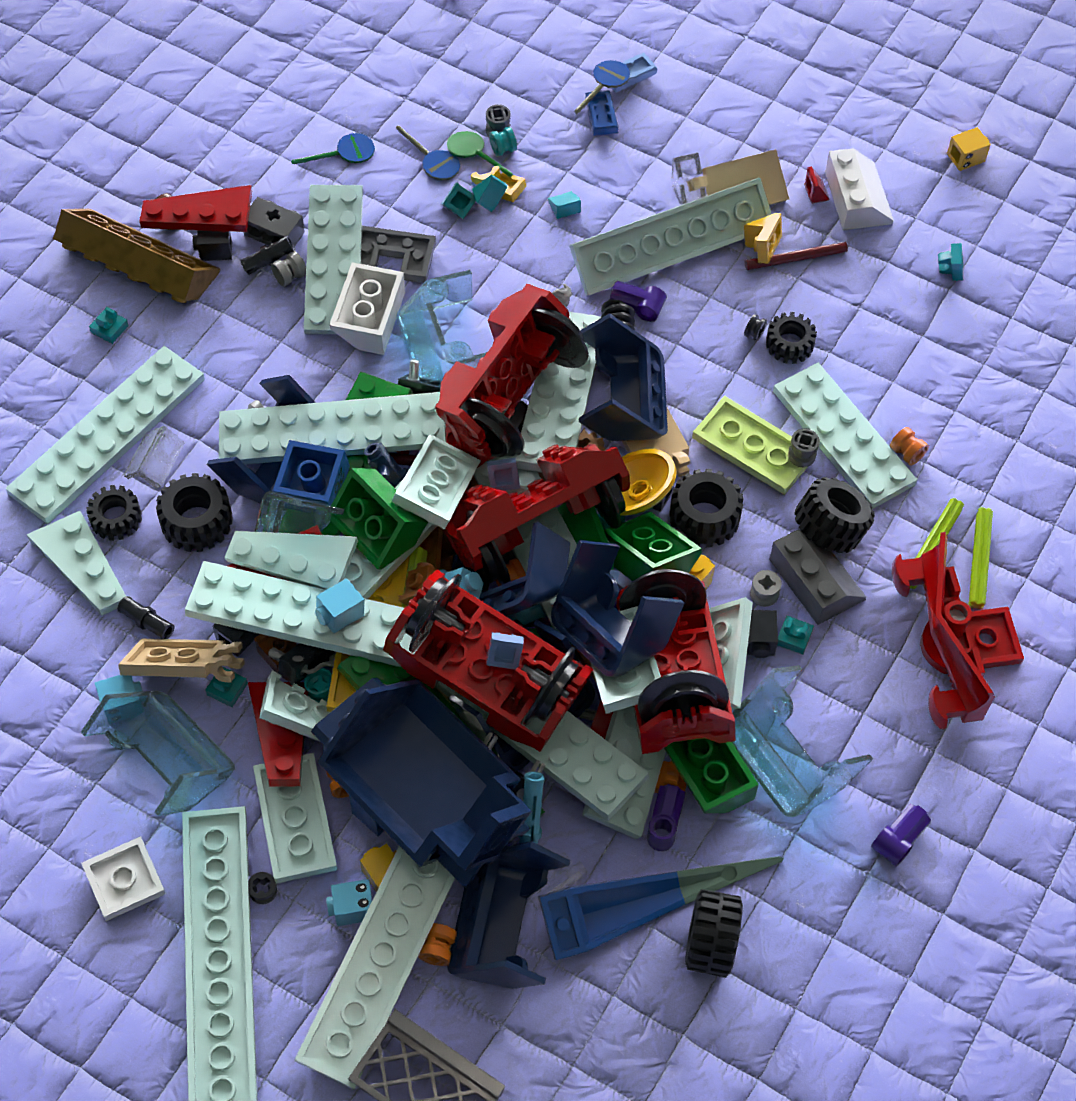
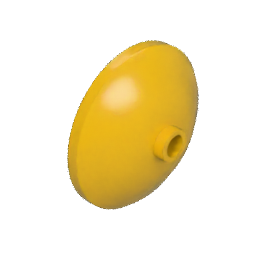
M642 449L622 456L630 474V489L622 493L626 508L625 512L620 515L627 516L644 512L663 500L675 482L677 470L672 458L661 450Z

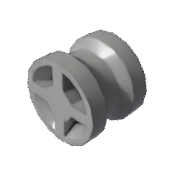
M769 570L758 572L753 578L750 590V597L753 602L763 607L773 605L779 597L782 585L780 577L775 572Z

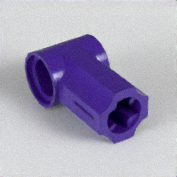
M620 281L615 282L610 295V299L623 301L635 310L639 318L648 322L657 320L667 298L666 293L656 286H648L642 289Z
M668 784L665 786L660 785L647 834L649 846L656 851L669 850L675 842L686 792L678 786ZM655 830H667L669 835L659 836L655 833Z
M909 804L891 826L887 825L872 843L871 848L897 867L908 855L916 839L928 827L931 819L927 812L919 805Z

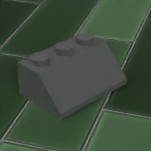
M796 530L773 542L769 560L817 625L866 600L864 593L833 552L816 545L801 530Z

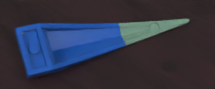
M777 856L571 886L540 895L538 898L553 957L555 960H560L592 950L632 929L696 900L701 889L719 890L780 863L784 858Z

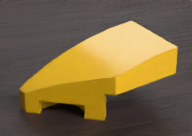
M499 166L492 167V171L480 175L475 172L470 176L472 182L476 185L491 174L505 182L508 188L502 199L514 202L527 187L525 178L515 175L509 177L504 173H500Z

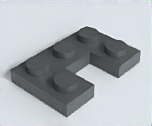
M362 226L361 264L377 267L379 256L403 259L400 272H404V280L426 283L436 245V236Z

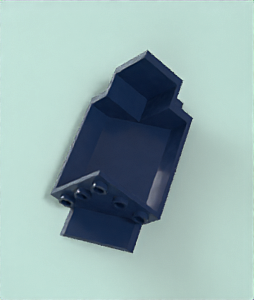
M372 678L320 720L311 730V733L324 745V752L317 762L420 867L438 861L464 888L474 880V876L484 863L490 866L508 849L507 845L512 838L519 835L522 837L531 829L525 823V820L532 810L512 792L521 779L419 679L384 685L378 678Z

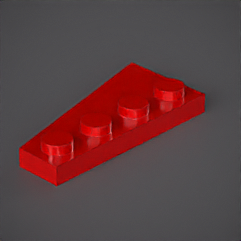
M246 185L145 200L142 204L140 226L141 228L247 232L252 186Z
M248 682L269 787H300L305 735H300L295 731L259 718L267 682ZM284 682L287 685L293 687L292 685H290V682ZM299 682L297 684L305 689L304 682Z

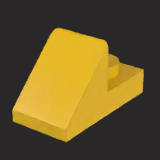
M775 213L744 225L745 246L754 248V252H757L758 263H769L783 236L781 213Z

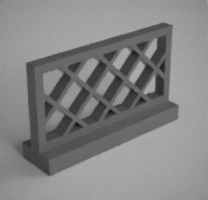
M396 1009L389 1016L386 1025L348 1078L350 1082L377 1101H391L388 1086L408 1083L410 1101H414L411 1082L431 1078L434 1097L417 1101H443L459 1098V1101H463L462 1097L474 1094L485 1101H498L505 1089V1085ZM388 1034L401 1041L403 1054L383 1057L381 1044ZM405 1045L415 1052L406 1053ZM378 1050L379 1058L371 1060L373 1055ZM424 1057L428 1060L430 1073L410 1077L407 1058ZM404 1059L407 1078L387 1081L384 1063ZM380 1064L383 1078L382 1083L368 1085L359 1078L366 1066ZM432 1064L442 1071L434 1072ZM449 1075L454 1078L457 1093L438 1096L435 1077ZM460 1083L469 1090L461 1092ZM384 1087L385 1096L376 1089Z

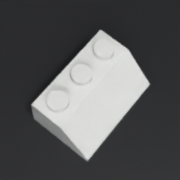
M854 148L829 151L825 174L842 229L849 230L893 224L894 220L875 162Z
M352 262L329 325L330 329L357 350L384 355L405 294L404 272Z

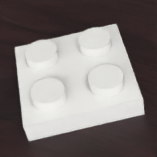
M141 836L81 863L106 921L166 894Z

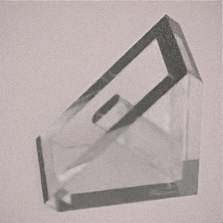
M699 152L673 157L670 183L680 205L706 196L705 188L689 192L686 183L692 178L703 176Z

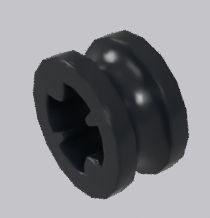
M756 314L750 318L744 331V336H752L754 341L760 339L767 325V319L763 318L760 320Z
M258 872L248 880V890L252 901L263 905L274 900L277 895V885L271 874ZM260 883L264 886L269 883L267 885L269 891L267 893L263 891L256 893V885Z

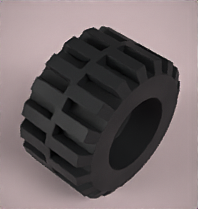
M700 469L694 470L693 475L685 474L683 480L679 479L675 488H673L669 517H671L670 524L672 527H675V530L680 529L689 540L699 547L700 544H706V547H713V543H717L718 546L724 544V540H730L739 527L743 509V494L740 493L741 488L738 484L733 485L734 479L730 476L725 478L723 476L724 473L721 471L712 473V469H706L705 472H701ZM709 503L717 507L719 511L703 513L695 509L693 505Z
M192 473L191 477H186V474H184L177 481L175 479L169 481L170 486H164L161 489L162 495H158L156 500V512L166 540L169 543L173 542V546L177 549L183 546L184 551L191 552L192 549L202 552L204 547L208 546L209 549L215 547L214 543L216 541L221 543L224 540L223 534H229L231 530L230 525L233 521L229 498L224 486H221L217 479L211 481L209 475L204 474L203 477H199L198 473ZM201 507L208 509L204 514L195 518L182 517L184 512L192 508Z
M822 477L821 480L817 479L812 483L794 512L796 515L795 521L800 525L799 529L806 534L809 540L815 542L819 547H824L828 551H835L837 553H848L857 547L874 523L875 513L872 510V505L866 500L867 498L855 487L836 478L829 479L827 477Z
M705 889L700 890L695 900L685 956L687 970L725 978L729 975L736 956L742 921L743 904L740 896Z

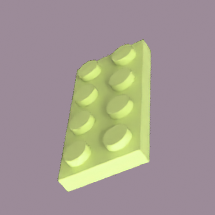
M723 396L692 434L693 439L783 495L788 492L807 469V467L793 465L788 458L792 436L726 396Z

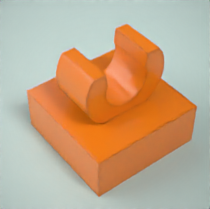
M663 761L654 793H658L660 785L665 786L668 784L678 786L681 790L685 791L687 785L673 762Z

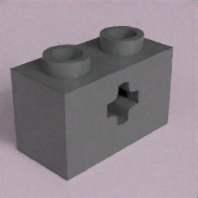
M259 197L250 206L247 232H244L245 236L270 245L287 235L295 247L304 235L303 216L296 211L288 210L272 201H266Z

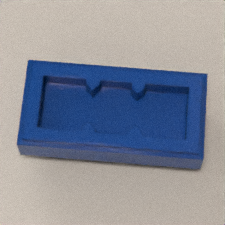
M610 90L599 91L587 104L593 136L618 133V123ZM586 92V93H585V99L588 97V95H589L591 92Z

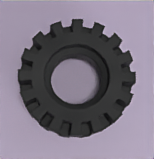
M786 312L781 313L780 318L778 316L774 317L773 322L771 321L766 337V348H769L770 355L775 353L774 359L779 361L782 357L784 358L783 363H788V359H791L792 364H797L798 358L803 362L806 356L808 358L811 356L817 331H815L816 327L814 324H811L809 318L803 320L804 315L800 313L798 317H795V312H790L788 317ZM794 334L797 335L801 339V341L788 342L781 337V335Z
M110 485L109 491H106V488L103 487L100 488V495L97 492L92 494L94 500L89 498L87 502L89 507H86L91 527L96 534L99 533V536L103 539L107 535L109 540L114 541V536H118L119 540L124 539L122 534L126 533L128 537L133 534L132 528L137 531L139 528L138 522L141 523L142 512L136 495H133L132 490L128 489L126 491L125 486L121 485L116 490L115 485ZM112 507H123L125 509L124 514L118 518L107 519L104 517V513Z

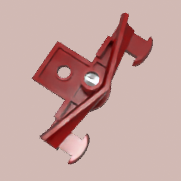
M941 532L940 543L932 550L922 554L920 558L902 560L901 554L897 555L892 563L891 573L894 586L900 595L907 597L910 586L923 585L924 595L927 597L929 621L921 635V651L933 668L943 674H948V677H950L949 682L952 683L951 687L953 688V690L940 691L938 685H936L929 693L928 707L930 716L934 724L942 730L947 728L949 718L961 717L962 723L984 719L995 698L993 691L983 678L985 674L984 669L1022 664L1024 660L1008 606L972 611L969 605L960 601L959 594L961 589L954 566L946 567L948 539L946 532ZM979 635H990L993 638L994 643H983L980 640Z

